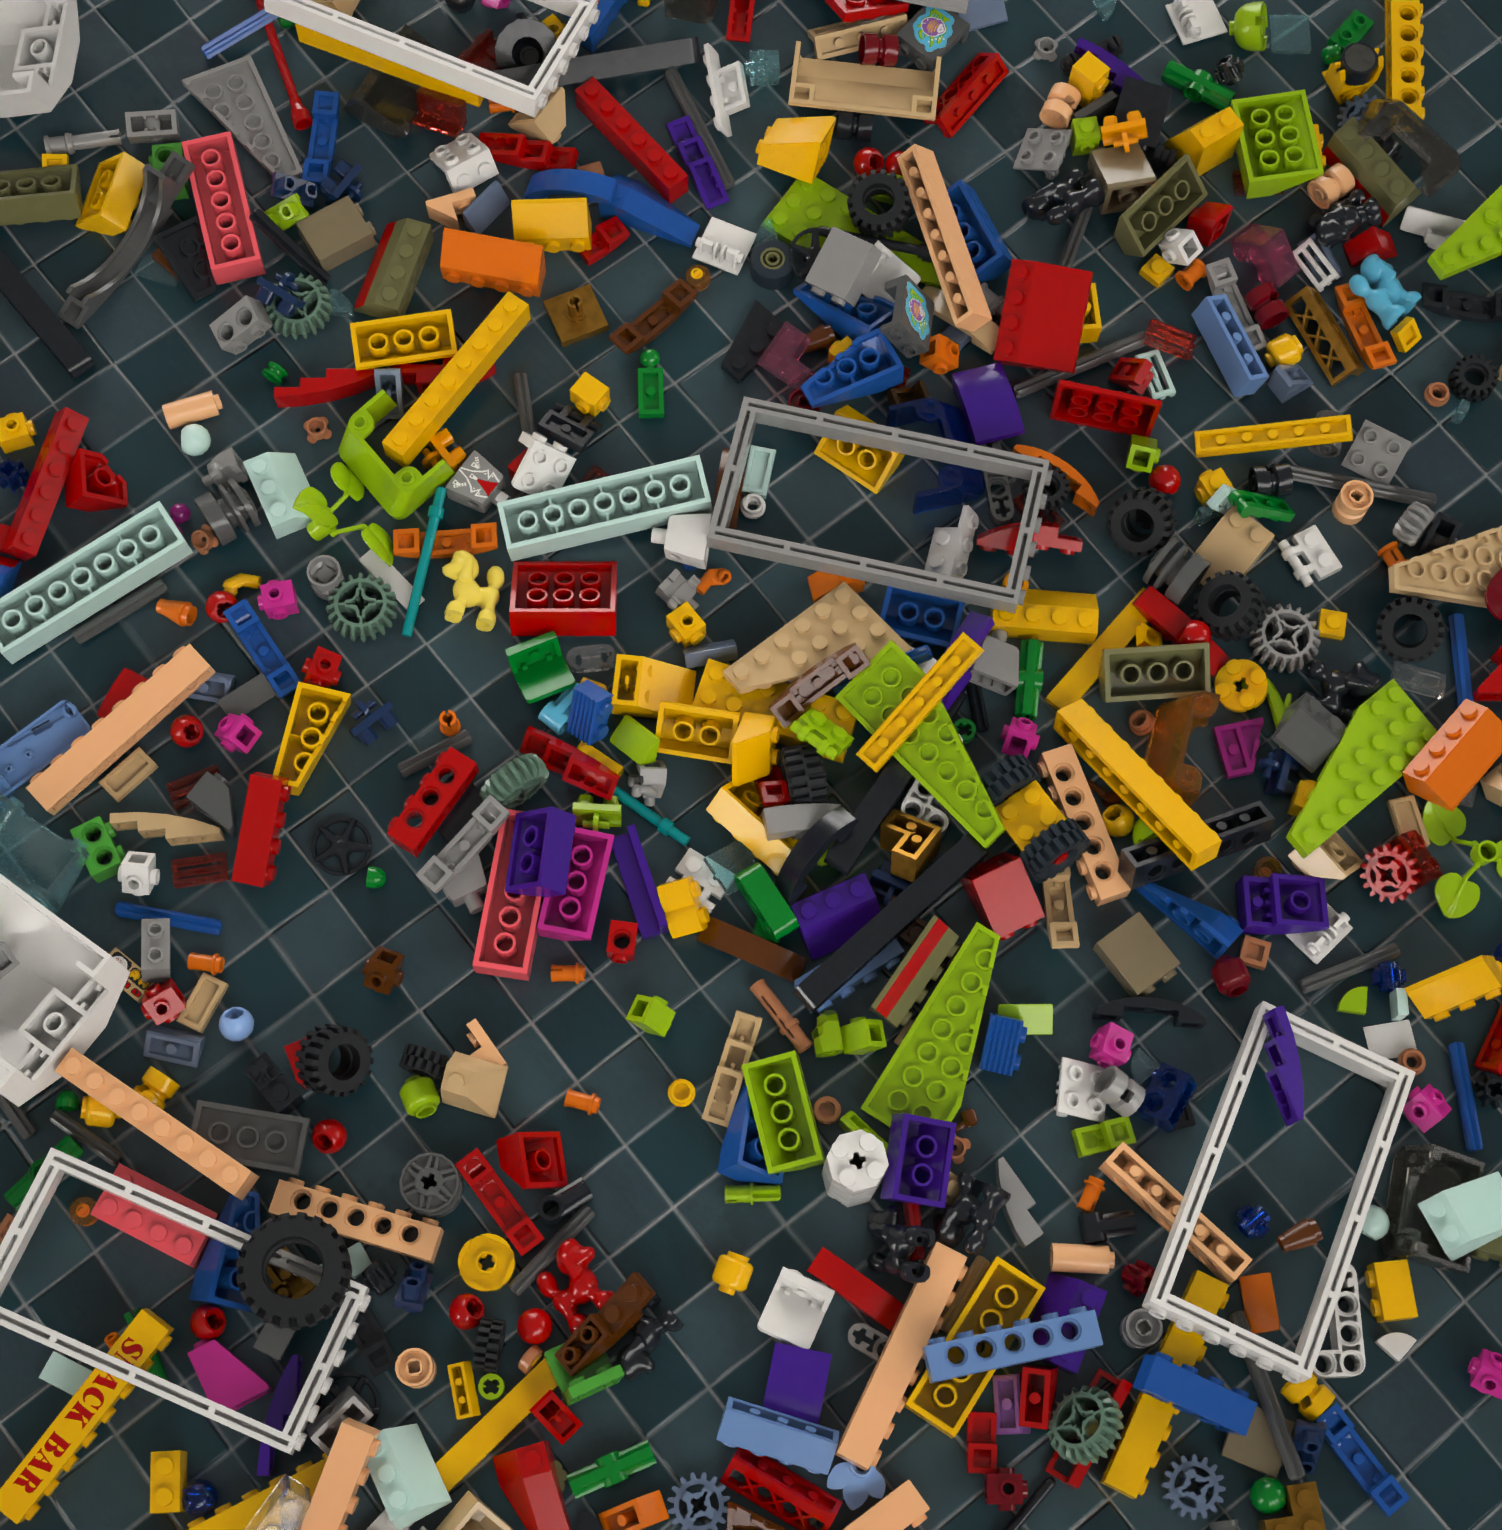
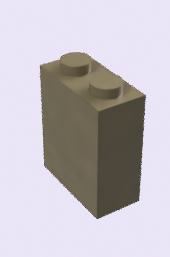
M349 196L296 222L299 236L315 261L326 272L376 246L374 240L376 231L370 221L365 222L362 217L364 213L357 202L353 204Z
M1140 912L1098 941L1093 948L1130 997H1148L1156 990L1155 984L1161 980L1166 983L1177 975L1175 969L1180 964L1179 960Z

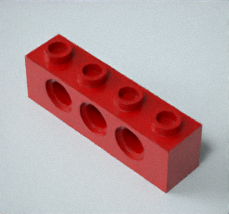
M451 746L446 752L440 753L435 761L436 766L433 771L423 776L419 783V790L415 795H410L403 805V812L399 817L395 816L387 827V835L390 841L416 858L479 773L476 762ZM450 774L454 776L450 783L440 782L444 775ZM430 796L438 797V801L433 805L425 804V800ZM417 817L422 819V823L419 826H409L411 819Z

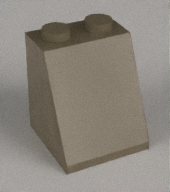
M1139 143L1129 145L1130 152L1125 153L1124 146L1116 148L1099 147L1090 152L1087 163L1090 177L1096 178L1100 182L1104 193L1105 202L1099 206L1101 215L1126 211L1157 181Z

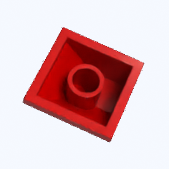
M560 1131L516 1132L496 1140L500 1168L522 1189L564 1188L568 1185Z

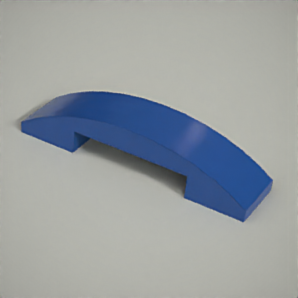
M315 90L312 107L313 123L308 156L304 160L303 180L321 184L331 174L339 124V92Z
M550 169L531 176L524 198L547 199L549 195L583 196L590 203H611L618 181L602 174L584 170Z
M246 598L225 610L223 614L278 697L282 699L295 691L298 682H301L286 661Z
M1337 1402L1333 1403L1314 1420L1315 1424L1326 1422L1325 1441L1361 1489L1387 1517L1391 1516L1410 1500V1497L1394 1476L1386 1472L1354 1430L1355 1425Z

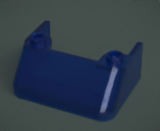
M926 397L888 406L886 426L897 427L918 421L926 423L937 421L942 438L973 444L963 412L954 405L932 397ZM953 464L943 467L937 477L939 488L915 493L912 511L913 514H918L980 498L985 489L982 471Z

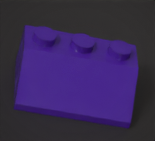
M552 806L516 813L505 892L538 897H554L566 894L576 815Z
M865 873L798 901L792 907L790 906L799 923L797 931L812 961L838 950L881 911L876 895Z
M907 1113L892 1114L887 1148L889 1166L883 1177L880 1199L945 1208L957 1123Z
M1050 1272L1044 1286L1046 1289L1039 1299L1031 1323L1042 1321V1315L1058 1312L1059 1317L1070 1315V1309L1086 1306L1087 1311L1095 1310L1098 1319L1108 1291L1079 1279ZM1066 1323L1062 1325L1061 1333L1066 1339H1073L1075 1329L1072 1325ZM1035 1330L1033 1332L1034 1342L1038 1345H1045L1047 1342L1045 1332L1042 1330ZM1086 1350L1038 1361L1058 1367L1059 1370L1074 1375L1078 1373Z

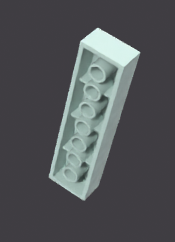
M700 455L497 503L506 547L511 561L667 525L671 515L713 514Z
M161 502L154 503L0 598V652L11 664H14L193 553Z

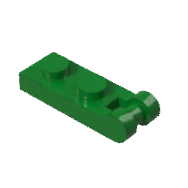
M1234 490L1228 495V501L1232 506L1237 507V512L1242 518L1253 515L1256 518L1264 517L1276 522L1278 520L1291 522L1296 515L1283 498L1243 490Z

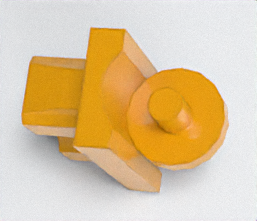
M1139 110L1129 112L1126 122L1118 123L1117 116L1114 115L1104 117L1103 126L1101 127L1104 147L1114 145V148L1124 146L1125 153L1130 152L1129 145L1139 143V139L1148 138L1145 118H1142Z
M447 428L438 431L427 443L433 452L429 448H425L422 451L425 456L422 460V465L425 469H431L443 459L456 473L458 468L467 460V455L460 446L451 452L446 450V447L454 443V439Z

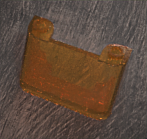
M1208 691L1197 692L1158 706L1154 714L1155 725L1150 731L1144 757L1148 766L1158 776H1161L1165 783L1176 794L1180 795L1190 808L1200 793L1202 775L1197 768L1183 763L1189 736H1191L1196 727H1206L1209 717L1218 708L1220 694Z

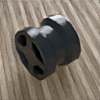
M1159 143L1151 167L1155 169L1160 167L1167 172L1173 166L1178 149L1165 148L1164 144Z

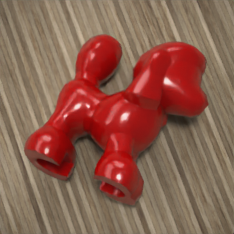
M569 1238L559 1246L556 1253L558 1268L562 1273L570 1277L568 1288L561 1291L558 1288L555 1277L547 1271L538 1275L536 1283L542 1295L552 1299L555 1309L564 1315L570 1331L574 1333L588 1317L584 1313L579 1314L578 1306L592 1301L600 1310L614 1295V1292L602 1291L599 1288L596 1276L591 1271V1268L588 1267L595 1257L593 1247H583L574 1238Z

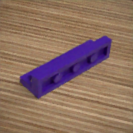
M635 824L627 826V833L614 837L612 849L636 922L639 926L641 938L646 940L667 933L668 924Z

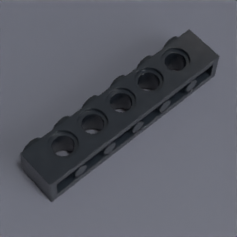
M1261 801L1203 820L1222 840L1217 857L1211 861L1270 840L1275 817ZM1159 837L1121 849L1118 873L1131 890L1189 870Z

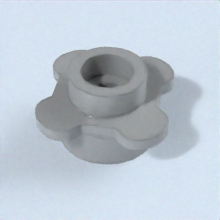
M1050 37L1039 38L1035 41L1036 51L1033 53V57L1036 60L1048 59L1050 62H1053L1057 59V54L1055 53L1058 48L1057 41Z

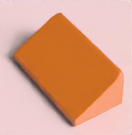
M1271 1273L1238 1277L1244 1312L1252 1333L1259 1334L1279 1331L1280 1322Z

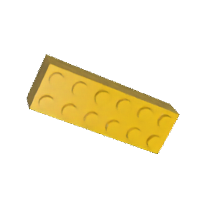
M708 658L692 703L693 706L740 713L739 724L744 712L775 716L770 710L769 705L790 685L789 683L781 682L772 684L770 688H759L752 692L739 694L723 677V671L730 665ZM822 695L804 709L807 712L810 708H814L816 711L823 713L827 719L845 729L852 736L857 719L836 698ZM776 718V727H780L778 744L790 747L808 743L796 738L797 734L789 729L792 723L784 728ZM847 750L833 761L843 764ZM826 755L822 756L823 758L831 760Z
M996 1256L946 1335L945 1340H956V1334L973 1330L974 1335L985 1333L984 1328L999 1324L1002 1325V1329L1013 1327L1014 1321L1029 1317L1046 1288ZM1007 1336L1005 1338L1004 1344L1007 1349L1010 1348L1015 1340L1014 1336ZM978 1342L976 1352L980 1357L987 1358L990 1356L991 1348L986 1342ZM950 1348L948 1350L947 1356L949 1361L954 1364L961 1363L963 1359L962 1352L957 1348ZM926 1368L907 1398L904 1407L952 1439L957 1435L996 1369L930 1383Z

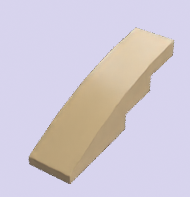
M146 812L110 813V824L116 831L138 829V832L144 839L165 836V839L171 846L225 840V835L219 827L195 819Z
M739 1010L736 1011L701 1119L728 1127L744 1080L741 1065L750 1062L763 1018Z

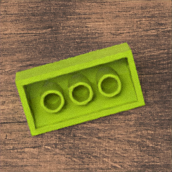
M796 1051L741 1065L768 1174L798 1171L824 1164L825 1156L799 1055Z

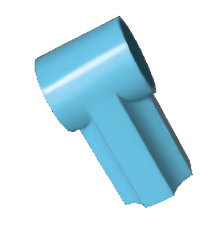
M574 687L565 690L555 702L550 701L538 716V719L558 736L567 729Z

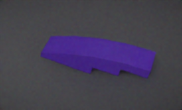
M1081 37L1079 38L1074 53L1082 57L1089 51L1111 68L1108 79L1113 81L1110 91L1121 94L1126 76L1144 81L1124 62L1103 48Z
M689 115L667 123L665 127L676 152L706 210L729 202V197L711 155L708 156L700 135L697 136Z
M970 611L956 631L947 649L962 632L967 634L982 648L981 642L995 625L992 617ZM970 668L942 698L947 711L972 678Z
M1284 1005L1273 1008L1263 1015L1272 1040L1264 1044V1047L1273 1066V1069L1265 1073L1287 1127L1304 1119V1089L1294 1033Z
M300 1355L291 1356L278 1382L267 1412L265 1425L281 1432L301 1393L303 1357ZM260 1442L257 1476H273L275 1447Z

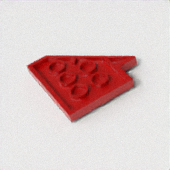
M824 0L844 22L849 23L861 19H875L879 16L896 15L908 12L909 3L897 0Z

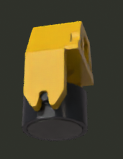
M1362 42L1351 43L1345 47L1339 61L1330 64L1328 70L1322 72L1327 85L1339 105L1344 104L1346 100L1353 102L1355 95L1360 99L1378 80L1384 67L1383 55L1378 57V47L1373 48Z

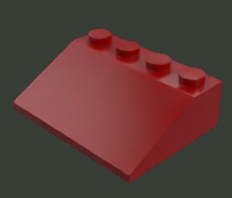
M1012 259L993 360L1007 366L1074 374L1093 272L1038 261Z
M1060 379L1054 392L1049 419L1130 436L1135 434L1149 438L1163 401Z
M513 561L509 608L511 636H540L553 630L556 636H616L617 561Z

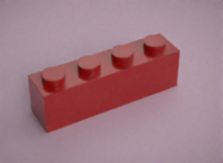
M261 772L250 774L231 881L258 887H265L271 881H274L277 866L274 865L275 855L279 854L282 843L281 839H278L279 832L286 822V813L283 812L284 804L288 802L291 794V786H288L289 778Z

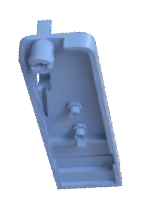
M60 701L0 745V802L30 781L34 775L49 767L51 761L57 755L66 753L76 738L85 736L92 730L77 710V707L70 701ZM50 720V721L47 722L46 724H44V725H42V726H40V727H38V728H36V729H34V730H31L32 728H34V727H36V726H38V725H40V724H42V723H44V722Z

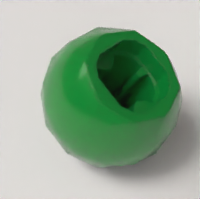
M1262 1477L1255 1480L1250 1488L1252 1505L1259 1512L1272 1515L1282 1511L1284 1508L1287 1494L1284 1485L1276 1478Z

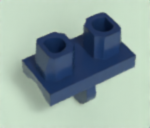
M341 159L332 171L342 180L341 183L338 184L328 175L318 187L328 197L325 203L327 205L333 204L343 192L345 194L344 197L349 196L352 201L360 202L363 198V194L360 191L363 185L359 181L355 184H351V182L363 167L358 163L352 167Z
M277 171L273 172L271 198L283 201L291 195L298 193L303 207L308 209L314 208V199L317 197L318 190L316 183Z
M286 272L283 276L277 273L274 280L279 282L278 286L259 276L256 283L261 286L255 299L270 307L275 296H280L281 300L275 310L288 318L291 317L297 307L303 309L306 303L288 293L289 290L297 292L299 289V285L294 283L295 275L293 273Z
M358 699L354 702L358 709L351 716L355 721L362 716L365 719L352 728L349 733L353 738L357 736L360 741L368 746L378 738V735L370 726L372 723L378 720L386 731L398 723L395 714L391 710L393 705L388 701L371 714L369 710L377 705L375 701L371 699L364 704Z
M1275 749L1274 753L1269 752L1267 759H1259L1257 767L1263 770L1262 778L1267 779L1263 793L1269 796L1277 793L1288 796L1294 794L1297 783L1288 778L1289 771L1292 773L1298 772L1302 765L1284 749Z
M883 860L878 869L874 868L869 883L878 888L875 895L885 898L882 906L886 907L892 897L896 898L912 882L893 876L891 874V862Z
M411 1261L409 1270H405L394 1299V1307H403L409 1313L422 1312L434 1278V1274L427 1273V1263Z
M1297 1419L1291 1434L1305 1473L1313 1474L1326 1434V1422L1312 1424L1309 1420Z

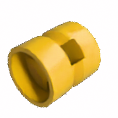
M150 1066L141 1078L143 1084L136 1085L133 1090L164 1110L166 1107L165 1100L172 1099L180 1085Z
M1313 1373L1310 1379L1302 1383L1296 1384L1288 1381L1280 1390V1393L1291 1404H1298V1411L1310 1422L1319 1417L1336 1397L1324 1384H1317L1318 1378Z

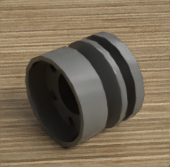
M233 478L226 481L231 490L230 493L221 484L217 486L221 496L218 500L209 491L193 500L206 524L211 526L212 533L219 539L222 547L237 539L234 526L237 524L245 533L250 531L245 522L246 519H249L255 528L261 525L254 503L245 489L238 485Z
M1173 537L1154 555L1148 564L1142 581L1149 584L1158 577L1153 588L1158 590L1165 583L1169 585L1164 596L1178 607L1189 597L1211 566V562L1199 553L1194 554L1189 560L1185 559L1189 546L1185 544L1176 552L1181 540Z
M433 1152L419 1154L409 1160L403 1168L399 1180L401 1194L411 1209L423 1217L432 1219L444 1217L454 1211L461 1202L464 1192L463 1179L453 1162L444 1155ZM434 1177L437 1185L435 1187L430 1186L427 1190V1186L424 1184L425 1180L431 1181Z

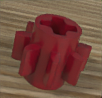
M1137 1259L1136 1264H1127L1121 1273V1280L1125 1283L1122 1288L1138 1298L1141 1297L1142 1292L1147 1294L1155 1268Z

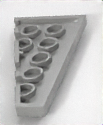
M251 55L182 80L183 86L231 132V135L271 175L277 171L299 179L302 178L303 170Z

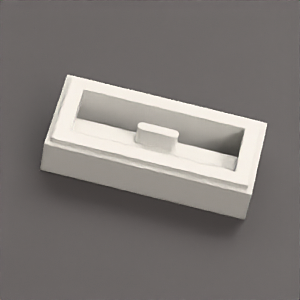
M1311 238L1307 239L1290 253L1319 292H1322L1326 285L1332 284L1331 281L1337 280L1340 277ZM1309 245L1331 274L1329 276L1324 273L1306 249ZM1302 252L1323 279L1320 283L1298 254Z

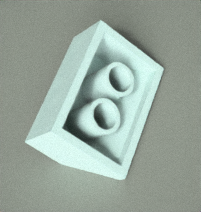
M266 452L243 461L276 539L307 527V524L312 520L304 513L292 508L298 494L303 489L310 487L296 454Z
M417 1423L381 1430L378 1440L381 1441L380 1448L375 1458L370 1457L367 1467L370 1469L371 1477L390 1521L398 1530H401L451 1503L452 1500Z

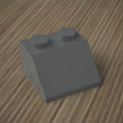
M1306 692L1285 709L1272 740L1313 773L1340 742L1346 725L1337 716H1334L1323 707L1317 699H1314Z
M207 771L186 797L191 806L234 838L237 835L234 800L230 791L231 786L217 772L213 776Z

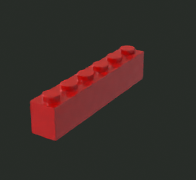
M594 76L574 90L576 107L666 201L673 203L688 192V174Z
M67 407L54 414L1 551L23 561H27L37 555L89 418Z

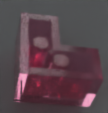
M1250 223L1230 239L1234 256L1238 261L1254 264L1258 272V279L1262 284L1272 282L1274 287L1279 288L1300 271L1282 228Z
M785 321L757 364L784 384L796 390L815 374L811 369L798 361L812 340Z

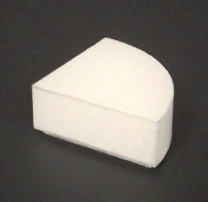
M1395 1332L1378 1338L1375 1343L1394 1361L1399 1362L1417 1340L1408 1334Z

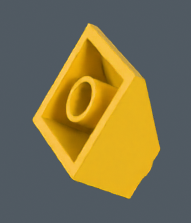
M744 712L732 740V786L738 787L768 776L773 765L778 764L780 750L776 749V743L779 741L780 727H776V716Z

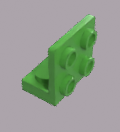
M563 1344L544 1353L545 1360L567 1407L619 1383L625 1375L620 1364L612 1366L606 1352L574 1377L569 1375L554 1356Z

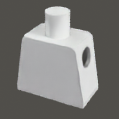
M712 514L671 515L667 529L653 527L651 543L664 544V553L669 560L706 570L710 549L707 546L706 537Z

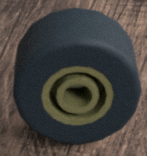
M766 240L760 242L753 249L750 257V274L753 281L760 287L777 290L785 287L791 281L794 271L789 261L790 247L786 243L779 240Z

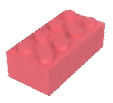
M120 1163L113 1175L212 1219L219 1220L220 1215ZM103 1191L90 1215L194 1269H197L210 1240V1237L106 1191Z

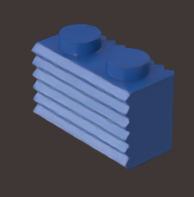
M590 680L575 686L566 732L582 740L583 743H587V745H592L604 739L609 730L607 726L609 721L607 720L613 710L611 702L614 695Z
M995 1013L989 1014L978 1064L979 1069L1012 1076L1013 1070H1019L1021 1054H1017L1019 1043L1024 1044L1027 1034V1027H1023V1020Z

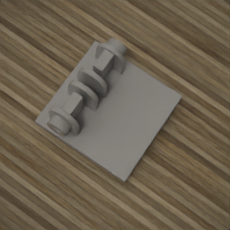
M1027 128L1013 169L1044 171L1045 177L1053 180L1059 174L1058 170L1065 158L1066 148L1070 145L1073 130Z
M1365 420L1341 465L1371 481L1389 484L1412 442Z

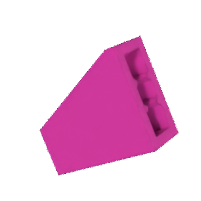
M201 1340L193 1345L194 1350L187 1353L207 1399L236 1411L274 1391L271 1384L217 1340Z

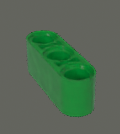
M759 862L734 875L737 887L774 941L799 928V923L794 913Z

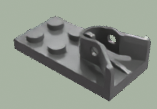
M198 1100L191 1130L245 1167L299 1176L311 1120L310 1118Z

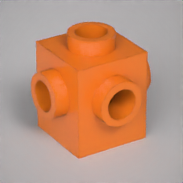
M942 334L930 337L929 351L920 354L919 364L932 370L935 374H946L948 371L958 368L959 344Z

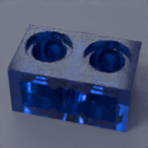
M1162 1062L1160 1067L1152 1073L1150 1084L1145 1092L1144 1101L1137 1110L1142 1120L1172 1132L1197 1087L1192 1075ZM1176 1081L1174 1086L1166 1088L1169 1082ZM1163 1105L1160 1110L1153 1111L1155 1106Z

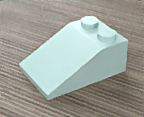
M1499 1172L1443 1190L1418 1204L1451 1262L1502 1236V1177Z

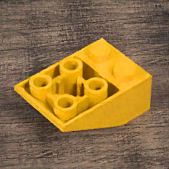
M617 654L612 694L614 695L611 702L613 705L612 714L658 719L660 700L692 705L696 671L644 656Z

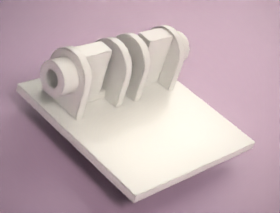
M1174 0L1173 3L1165 5L1182 45L1228 32L1213 0Z
M711 217L702 238L698 237L695 246L697 248L692 258L738 276L757 234Z
M1328 903L1329 928L1327 930L1285 934L1316 965L1353 929L1348 923L1350 917L1345 912L1338 914Z
M1062 1057L1061 1065L1058 1066L1060 1070L1059 1081L1056 1084L1059 1086V1089L1056 1090V1094H1058L1057 1103L1054 1106L1056 1116L1067 1117V1115L1100 1123L1103 1122L1106 1104L1092 1093V1087L1097 1076L1105 1068Z

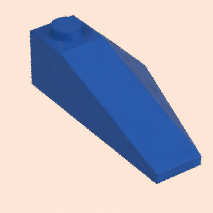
M620 174L612 177L618 181V185L611 203H598L599 217L610 219L617 216L623 225L692 248L700 229V225L642 182Z
M806 282L793 289V294L825 323H829L831 328L843 339L848 336L854 341L857 337L891 322L893 318L894 303L875 295L873 299L860 296L855 307L847 303L842 307L831 301L832 296L825 294L824 297L813 293L811 291L812 286Z
M878 328L857 337L848 349L843 353L837 354L834 361L816 372L800 386V389L813 409L880 393L903 383L904 366L889 340Z
M1155 883L1135 889L1216 960L1223 955L1243 932L1239 922L1232 916H1226L1220 911Z
M744 1079L722 1143L718 1173L739 1182L783 1183L784 1172L768 1174Z
M249 1191L243 1201L230 1193L218 1221L249 1235L256 1227L260 1229V1193ZM210 1238L197 1267L189 1300L254 1313L244 1301L237 1284L236 1276L238 1275V1269L236 1265L242 1251Z

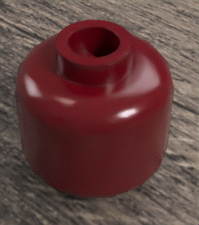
M1224 955L1215 961L1216 964L1212 967L1210 973L1218 992L1228 995V997H1238L1244 994L1251 982V976L1244 961L1239 957H1231L1230 955Z

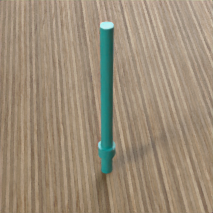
M443 487L436 488L433 505L429 506L427 514L429 521L401 633L405 637H412L439 520L443 519L445 511L443 504L447 491Z
M616 786L613 796H617L619 801L658 827L657 831L664 836L669 835L683 846L688 844L691 838L676 828L674 822L667 817L663 819Z

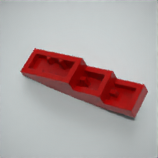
M730 0L726 41L750 43L756 0Z
M480 132L478 138L489 148L495 162L538 171L574 169L579 155L576 148L553 147L550 141L528 140L525 134Z
M356 368L326 369V378H300V387H274V398L278 408L327 403L357 395L375 387L374 369L378 368L356 371Z
M1151 585L1148 586L1132 605L1157 632L1162 634V638L1165 641L1180 644L1178 640L1187 623L1192 619ZM1211 639L1209 645L1210 677H1214L1230 658Z
M529 726L527 728L519 752L523 754H536L546 764L547 769L563 775L561 780L611 801L620 778L618 774L568 743L535 727Z
M822 1247L807 1272L854 1305V1308L891 1332L904 1304L842 1259Z

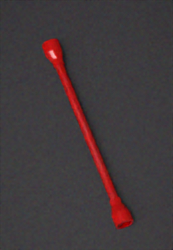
M255 0L258 11L265 8L264 0ZM270 22L264 28L290 99L291 120L296 130L308 129L313 123L310 112L298 96L273 22Z

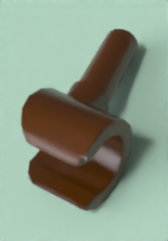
M1091 780L1087 781L1090 789L1102 798L1107 808L1121 803V798L1113 790L1106 793L1104 789H1101Z
M974 1109L960 1113L963 1122L956 1125L955 1134L964 1128H970L977 1124L978 1118Z

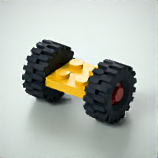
M1024 755L1010 756L1008 760L1000 761L999 765H994L988 773L985 772L982 775L981 781L1006 829L1005 831L1021 851L1020 858L1023 865L1035 882H1045L1049 878H1054L1056 874L1064 872L1068 866L1071 867L1074 864L1075 860H1079L1082 857L1081 854L1088 850L1087 847L1090 846V839L1073 818L1070 819L1063 816L1039 785L1041 776Z

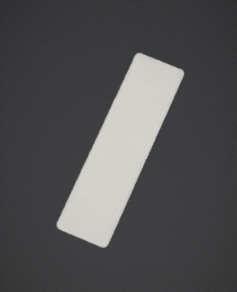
M370 549L359 561L376 578L381 577L384 584L388 583L391 586L390 592H395L396 599L407 610L413 586L393 565L389 567ZM422 595L420 599V604L425 601Z

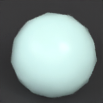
M189 424L181 430V448L187 455H203L210 447L211 437L208 430L202 425Z
M1370 1205L1361 1233L1375 1241L1381 1239L1388 1233L1390 1226L1387 1213L1379 1206Z

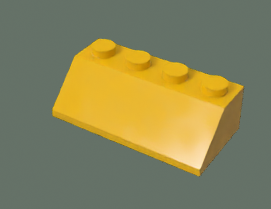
M451 309L350 323L356 371L453 357L458 352Z
M1023 589L1026 590L1023 606L1017 605L1016 613L991 608L990 617H992L995 625L989 631V636H991L994 629H1001L1007 632V638L1092 645L1098 635L1099 608L1096 594Z
M732 781L720 788L706 808V811L712 815L717 823L722 824L732 833V836L737 841L742 842L776 876L779 875L786 858L800 840H793V837L767 841L762 819L763 808L784 805L763 806L754 781L738 787L732 786Z

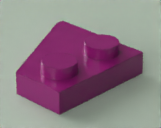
M1263 717L1217 726L1212 729L1226 780L1251 775L1254 772L1256 753L1260 742L1259 737L1264 722Z

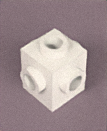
M1173 228L1166 232L1165 237L1158 243L1163 259L1169 264L1188 266L1203 251L1194 230Z
M128 851L118 869V881L122 882V893H132L135 896L150 895L154 885H158L160 880V870L156 869V854Z

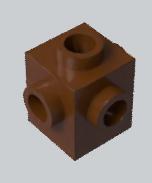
M379 946L364 964L362 974H365L363 986L373 989L375 992L389 995L394 987H399L403 981L405 972L401 970L405 955Z

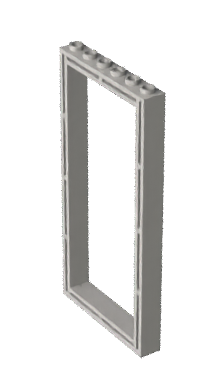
M744 396L706 537L707 546L713 549L1016 613L1017 605L1023 606L1026 590L1021 589L1022 582L1029 580L1031 566L1027 565L1028 556L1034 557L1037 542L1032 541L1033 534L1039 533L1042 518L1037 517L1039 509H1045L1048 494L1043 493L1044 485L1050 486L1053 471L1048 470L1050 460ZM756 423L1030 480L1006 588L730 529L729 525Z

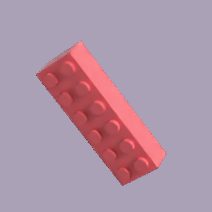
M228 131L181 142L185 159L196 165L190 175V182L211 272L216 284L220 285L266 274L255 226L249 219L251 209L231 132Z
M507 809L510 815L498 831L472 966L475 973L529 981L538 937L537 925L544 897L505 892L516 813L524 812Z

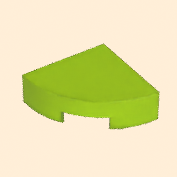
M1357 987L1347 992L1339 1001L1336 1012L1365 1015L1368 987Z

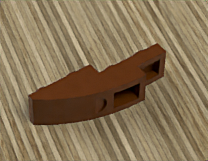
M633 1272L597 1314H590L554 1355L571 1377L576 1376L621 1339L643 1316L641 1310L655 1296V1291L640 1273Z

